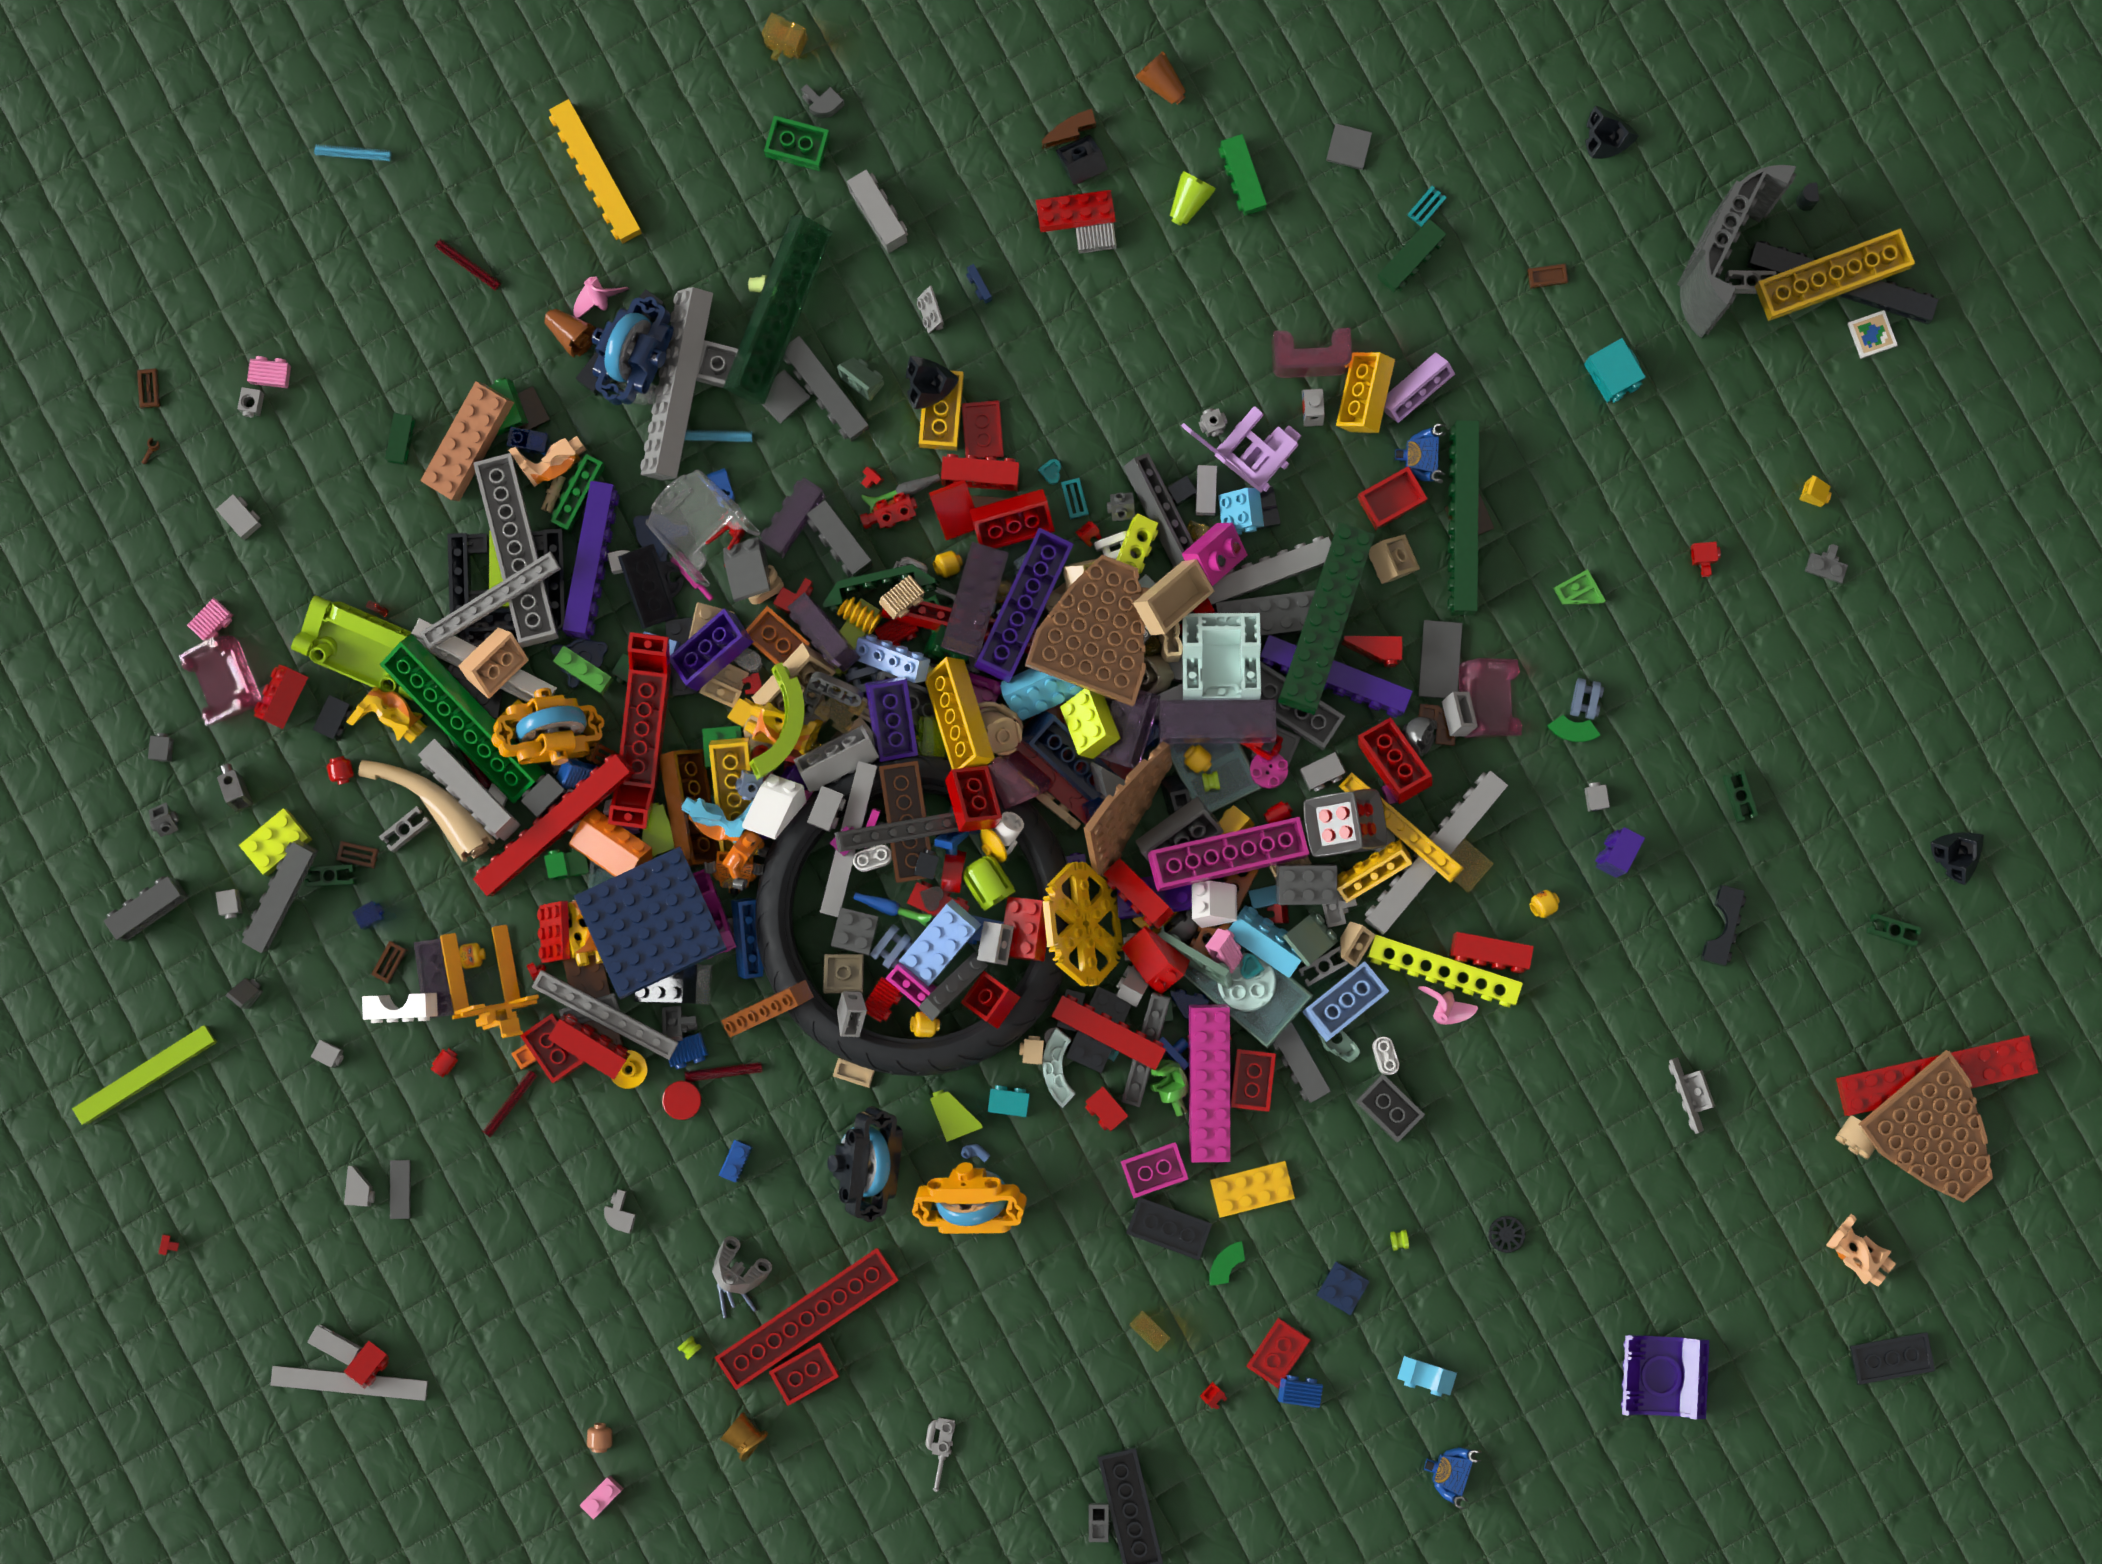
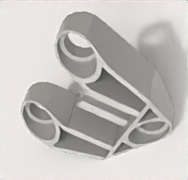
M728 1236L724 1239L718 1250L712 1273L723 1290L745 1294L760 1285L768 1277L772 1270V1264L767 1259H758L742 1278L740 1275L745 1270L742 1262H736L731 1269L728 1268L740 1248L739 1240L733 1236ZM726 1243L732 1244L735 1249L728 1248ZM758 1266H764L767 1271H761Z

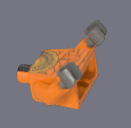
M747 829L722 862L729 869L730 875L734 879L733 888L743 890V886H747V880L740 878V871L757 850L758 855L763 858L767 857V853L770 850L769 847L765 846L758 833Z
M717 851L716 861L704 862L705 873L712 874L720 882L722 888H729L730 894H739L740 890L732 886L734 879L731 877L729 869L722 864L729 852ZM754 855L740 871V878L747 880V886H743V888H747L749 882L754 881L758 875L764 873L765 864L760 865L753 862Z

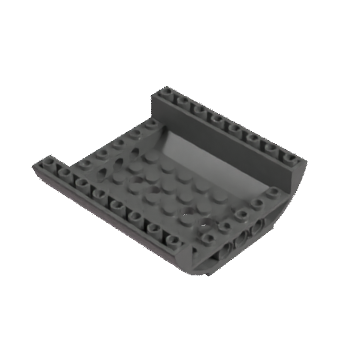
M1768 166L1749 174L1740 182L1736 180L1711 216L1677 284L1680 286V302L1684 317L1691 329L1700 338L1704 334H1709L1736 297V294H1734L1736 287L1716 277L1720 276L1724 268L1721 266L1723 260H1728L1732 249H1730L1732 242L1736 243L1741 234L1738 231L1740 226H1744L1748 218L1760 222L1763 217H1767L1794 181L1796 174L1793 172L1796 166Z

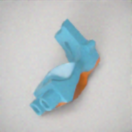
M687 797L681 810L689 814V820L707 837L717 841L730 840L736 843L746 830L742 828V824L753 801L734 821H728L718 805L706 803L701 798H698L696 802Z

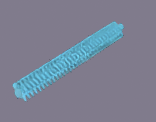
M316 144L314 154L320 156H344V158L351 157L356 159L358 157V159H379V161H390L392 155L389 150L388 152L387 150L386 152L385 150L380 152V149L379 151L378 149L377 151L375 149L374 151L373 149L369 151L368 148L367 150L366 148L365 150L364 148L363 150L361 148L360 150L359 148L355 150L354 147L353 149L352 147L351 149L350 147L349 149L347 147L343 149L340 146L339 148L338 146L337 148L336 146L331 148V145L330 147L326 145L322 147L319 144L318 146Z
M687 430L684 440L752 442V431L751 433L750 431L749 433H745V431L744 433L743 431L742 433L740 431L739 433L738 431L737 433L736 431H732V433L731 431L730 433L725 431L724 433V431L719 432V430L718 432L717 430L716 432L714 430L713 432L712 430L711 432H707V430L706 432L705 430L704 432L702 430L701 432L700 430L699 432L698 430L697 432L695 430L694 432L693 430L688 432Z

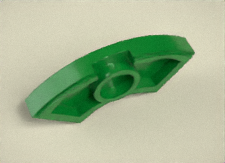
M1561 715L1547 725L1549 730L1556 736L1572 742H1587L1600 736L1591 720L1573 722L1564 715Z
M1242 1241L1227 1246L1218 1254L1211 1266L1209 1275L1210 1286L1229 1283V1275L1232 1268L1238 1263L1245 1261Z

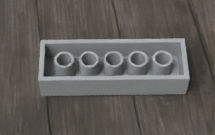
M433 739L418 754L422 759L420 763L433 773V776L446 787V790L452 796L459 800L458 802L466 810L472 813L471 815L474 819L485 826L484 829L491 836H494L496 839L500 837L506 841L521 826L456 757L436 739Z

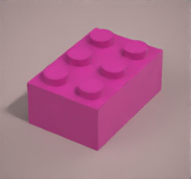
M1176 1142L1120 1161L1133 1198L1188 1179Z

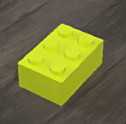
M1084 688L1060 706L1078 755L1094 759L1121 739L1103 695Z
M283 808L239 846L263 875L269 876L276 870L280 860L285 858L287 854L285 849L290 842L301 840L307 844L312 838L293 815Z

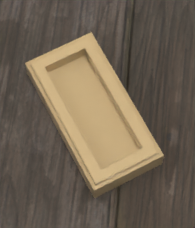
M838 1058L833 1077L870 1088L875 1071Z

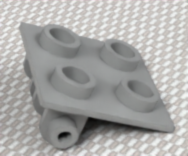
M929 286L917 298V306L921 310L923 325L927 329L928 334L935 328L936 330L943 329L944 325L933 288Z

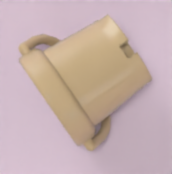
M986 701L979 703L978 706L993 755H1009L1015 752L1018 742L1021 743L1023 723L1017 716V713L1005 705L996 702Z

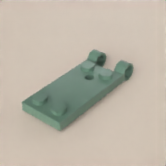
M1152 925L1151 927L1149 926V929L1151 930L1155 928L1154 925ZM1163 925L1160 927L1162 930L1157 935L1190 960L1188 964L1190 967L1230 990L1234 983L1227 965L1222 962L1216 963L1181 942L1177 935L1166 933Z

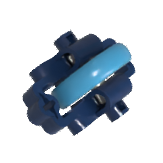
M653 297L633 299L628 310L621 308L618 311L613 323L607 321L604 329L598 327L593 333L592 342L597 345L595 351L599 355L593 368V375L598 377L595 388L613 405H620L622 403L629 405L634 402L638 392L646 394L658 367H662L665 363L666 349L674 329L673 326L668 325L671 314ZM642 310L650 318L656 319V321H654V323L651 324L650 320L646 316L641 314ZM613 379L619 382H627V387L623 391L617 385L610 382Z

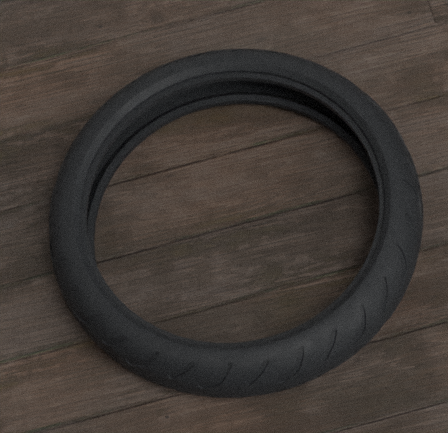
M916 755L882 762L875 760L871 764L876 765L877 770L868 803L883 798L879 766L918 761L923 793L949 797L945 782L946 777L951 771L949 759L939 756ZM855 772L847 773L841 776L838 781L824 785L826 788L844 794L845 806L842 811H838L836 816L839 820L845 816ZM990 773L1001 815L1004 812H1013L1023 820L1024 828L1016 838V841L1032 869L1039 899L1044 901L1043 897L1049 896V893L1045 890L1049 887L1047 884L1068 864L1065 854L1049 824L1039 811L1015 788ZM820 790L814 791L806 801L807 803L798 811L772 843L764 862V873L760 875L756 894L755 928L757 944L766 976L774 993L776 994L806 980L814 996L803 1004L788 1010L787 1012L805 1033L833 1054L858 1066L893 1075L928 1076L960 1070L994 1056L1020 1038L1043 1014L1055 996L1065 975V972L1055 964L1058 960L1053 961L1055 951L1049 952L1050 947L1047 946L1044 962L1031 960L1023 978L1013 991L1020 996V999L998 1029L982 1019L963 1030L927 1039L894 1038L880 1035L864 1028L861 1030L860 1037L840 1036L837 1011L823 999L808 978L796 948L793 932V903L802 868L813 848L827 832L807 822ZM1068 878L1062 884V891L1072 900L1070 878ZM1055 913L1057 934L1059 935L1069 924Z

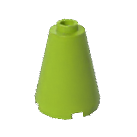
M1183 171L1170 216L1173 217L1171 221L1180 226L1183 223L1187 224L1211 197L1216 188Z

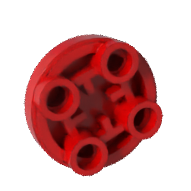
M678 1081L669 1085L662 1098L666 1113L678 1120H686L695 1116L702 1102L699 1089L686 1081Z

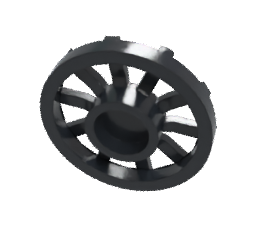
M1502 1216L1492 1222L1488 1237L1495 1249L1510 1253L1522 1246L1525 1239V1230L1521 1222L1516 1218ZM1506 1219L1512 1220L1509 1227H1507ZM1503 1220L1504 1227H1501L1497 1222ZM1514 1222H1516L1519 1226L1512 1229ZM1495 1225L1500 1229L1499 1232L1492 1231ZM1521 1229L1522 1235L1515 1234V1232ZM1492 1234H1497L1499 1237L1493 1240ZM1514 1237L1521 1238V1241L1518 1243ZM1502 1240L1500 1247H1498L1495 1242ZM1510 1241H1512L1516 1245V1247L1511 1249ZM1505 1242H1507L1508 1245L1507 1250L1502 1249Z

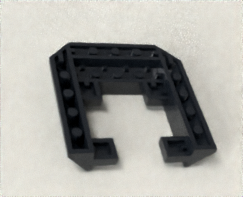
M563 529L532 531L537 551H544V555L551 552L561 568L544 579L558 632L563 627L565 619ZM487 533L447 534L450 614L487 591H472L471 554L488 553ZM510 608L496 609L457 633L462 640L478 647L497 628H501L511 632L518 642Z

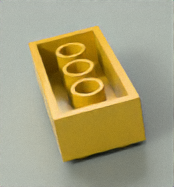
M1352 352L1336 426L1349 432L1379 433L1395 359L1382 353Z
M951 371L959 380L954 389L944 399L922 409L919 448L957 451L964 373L962 371Z

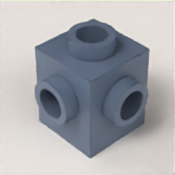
M742 770L740 778H737L735 789L738 790L737 792L742 796V799L753 801L760 786L763 784V778L757 780L753 771Z

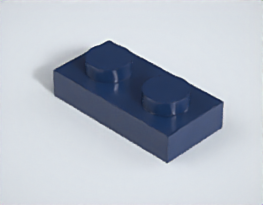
M974 264L968 266L966 277L970 284L974 283L977 290H975L978 299L980 301L983 299L985 304L992 301V296Z

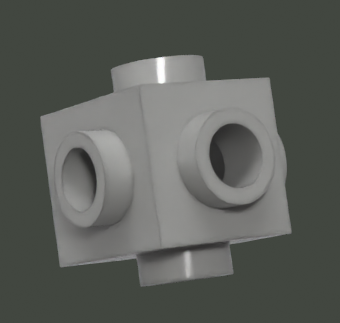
M1210 408L1201 415L1199 426L1202 433L1205 432L1207 437H1216L1225 430L1227 419L1224 412L1220 413L1219 408L1216 410ZM1216 418L1217 422L1212 424L1210 420Z

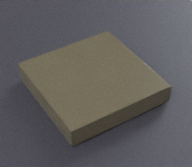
M825 954L824 993H842L844 991L863 993L864 954Z

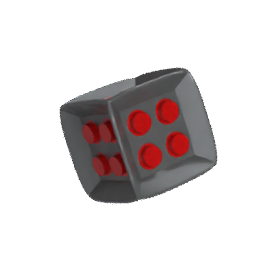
M1376 789L1340 792L1304 801V820L1307 838L1314 857L1323 858L1337 854L1358 853L1382 848L1387 845L1384 809L1380 794Z

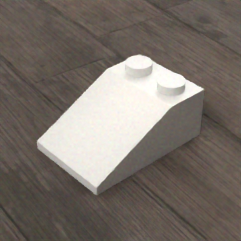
M770 774L760 786L742 824V828L776 839L806 803L804 785Z

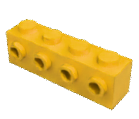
M1400 839L1389 843L1380 852H1374L1365 861H1360L1350 870L1338 874L1337 891L1346 903L1350 902L1411 865L1410 853Z

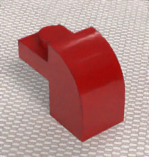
M805 578L796 594L782 587L773 602L774 606L789 614H798L805 611L810 606L809 601L805 600V598H809L814 590L812 581Z
M957 850V855L945 854L941 891L960 893L967 852Z

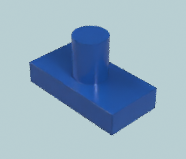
M969 831L940 834L935 838L934 846L945 848V854L957 855V845L969 836Z
M1164 1037L1159 1040V1042L1164 1044L1165 1054L1170 1060L1178 1062L1184 1071L1189 1066V1063L1181 1054L1189 1047V1043L1182 1037L1173 1046Z

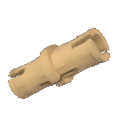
M559 476L553 479L550 488L546 490L547 495L541 510L552 514L556 501L561 496L560 491L566 480L565 477Z

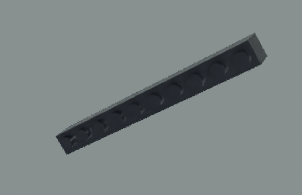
M1760 241L1754 244L1747 267L1758 271H1776V274L1819 258L1811 259L1804 253L1796 252L1795 254L1789 252V249L1779 246L1776 248L1770 246L1769 242ZM1880 280L1838 295L1839 297L1927 325L1933 319L1939 300L1930 293L1921 294L1916 292L1914 288H1902L1895 282H1883Z

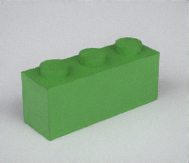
M565 646L562 647L553 660L557 666L601 695L605 694L614 681L611 676Z

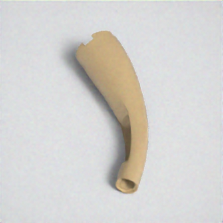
M361 760L358 772L360 777L374 780L378 778L386 779L406 787L420 797L462 862H467V857L472 856L473 859L477 858L490 849L488 847L489 843H495L493 837L484 829L485 826L474 819L471 815L472 813L466 810L456 797L439 785L400 767Z

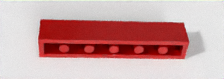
M1069 994L1066 997L1062 995L1052 1014L1053 1018L1156 1070L1166 1051L1163 1048V1043L1155 1039L1151 1042L1145 1039L1146 1034L1138 1030L1134 1033L1128 1030L1130 1026L1121 1021L1117 1024L1111 1021V1016L1103 1012L1101 1015L1095 1013L1094 1007L1086 1003L1084 1006L1076 1003L1078 999Z

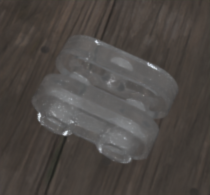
M749 648L745 649L732 661V663L750 673H757L763 666L759 654Z

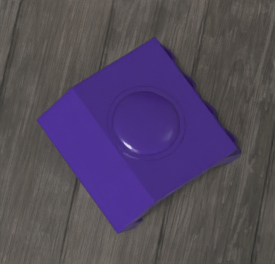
M1645 1335L1625 1336L1624 1379L1622 1381L1623 1399L1621 1401L1622 1415H1662L1706 1419L1709 1340Z

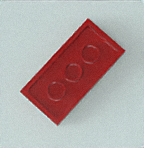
M1111 190L1036 200L1040 232L1116 222Z

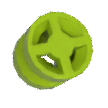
M1213 771L1212 774L1202 773L1205 792H1209L1210 789L1220 790L1217 771Z
M1402 1230L1400 1233L1390 1232L1393 1251H1397L1399 1248L1409 1249L1406 1230Z
M690 1336L677 1348L679 1351L684 1352L687 1360L702 1348L700 1344L694 1341L695 1338L693 1336Z

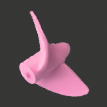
M596 276L589 277L584 282L585 286L575 302L574 316L580 318L595 305L603 311L607 310L608 297L624 292L629 288L603 289Z
M1418 987L1419 990L1438 1001L1433 1017L1439 1024L1447 1025L1465 1021L1478 1010V1007L1475 1005L1456 1002L1451 991L1441 995L1428 987Z

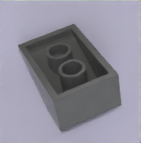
M759 537L735 544L731 550H728V547L723 548L724 564L734 602L770 591L767 552Z

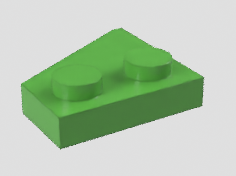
M1588 569L1553 588L1562 605L1602 604L1605 602Z

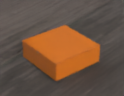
M526 1044L511 1053L521 1070L537 1061Z

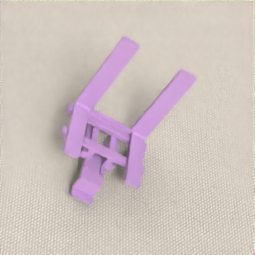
M1255 406L1235 426L1236 428L1217 449L1183 423L1181 425L1188 433L1214 452L1221 462L1259 492L1263 490L1266 492L1270 488L1267 482L1280 467L1284 470L1287 468L1289 463L1286 459L1297 448V441L1301 438V435L1291 426H1287L1285 430L1278 426L1264 441L1251 431L1264 415ZM1247 437L1252 443L1238 458L1232 452Z

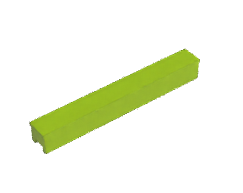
M203 1025L81 1102L72 1110L81 1125H88L216 1044L217 1041L212 1036L208 1026Z

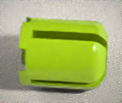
M985 855L971 863L963 871L964 882L984 911L1016 892L999 862L993 856Z

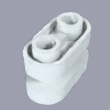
M1127 531L1095 542L1096 551H1103L1105 556L1116 560L1120 549L1111 552L1110 547L1119 544L1122 546ZM1130 551L1131 556H1132L1133 558H1135V555H1134V554H1136V553L1133 552V551Z
M878 845L857 852L853 858V864L861 872L874 870L888 865L892 860V852L887 846Z
M1380 1037L1374 1040L1372 1050L1379 1071L1384 1075L1396 1073L1399 1069V1061L1392 1041L1387 1037Z

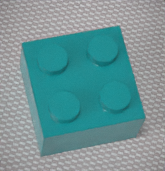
M995 1085V1089L990 1090L988 1112L1027 1117L1030 1094L1026 1093V1089L1015 1088L1014 1092L1007 1091V1087Z

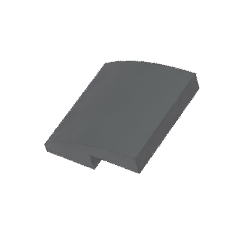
M784 369L755 395V398L781 424L793 415L796 409L807 402L810 396Z

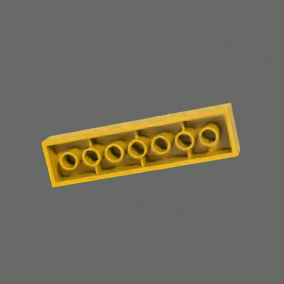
M1900 228L1760 280L1754 287L1768 321L1908 270L1915 262Z

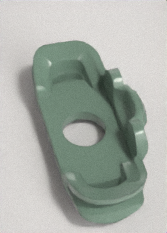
M1343 1030L1338 1032L1343 1037L1339 1044L1333 1043L1331 1039L1326 1042L1318 1032V1036L1326 1051H1330L1337 1057L1340 1056L1348 1063L1354 1061L1360 1055L1358 1046Z

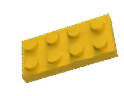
M1285 1161L1210 1180L1219 1218L1295 1199Z

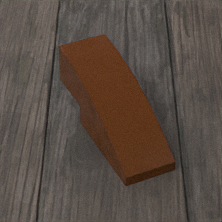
M1092 109L1080 112L1058 124L1042 140V148L1045 149L1079 140V132L1096 128Z

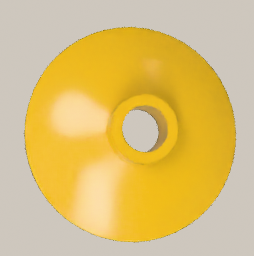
M991 829L981 830L980 839L983 852L986 855L995 857L999 863L1006 861L1007 852L999 836Z
M628 1050L627 1052L630 1054L616 1078H611L617 1086L625 1089L639 1086L645 1080L648 1071L644 1057L636 1051ZM627 1066L632 1067L631 1073L626 1072Z

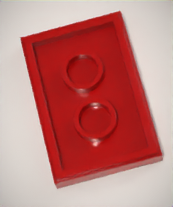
M1000 401L962 403L966 456H977L978 459H985V457L1004 458Z
M965 479L929 493L946 541L975 530L970 514V509L975 507Z
M1278 1318L1246 1367L1279 1389L1281 1378L1287 1377L1311 1339Z

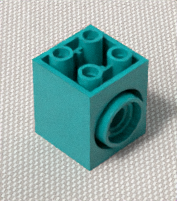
M1623 338L1589 356L1584 364L1607 403L1619 401L1628 391L1630 394L1635 392L1643 384L1642 381L1645 378L1637 357L1627 347Z

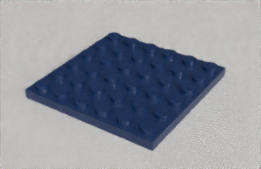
M681 847L673 849L574 896L619 999H623L727 950Z

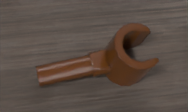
M153 438L148 439L147 445L149 448L141 463L146 464L153 451L159 450V441L155 446H151Z

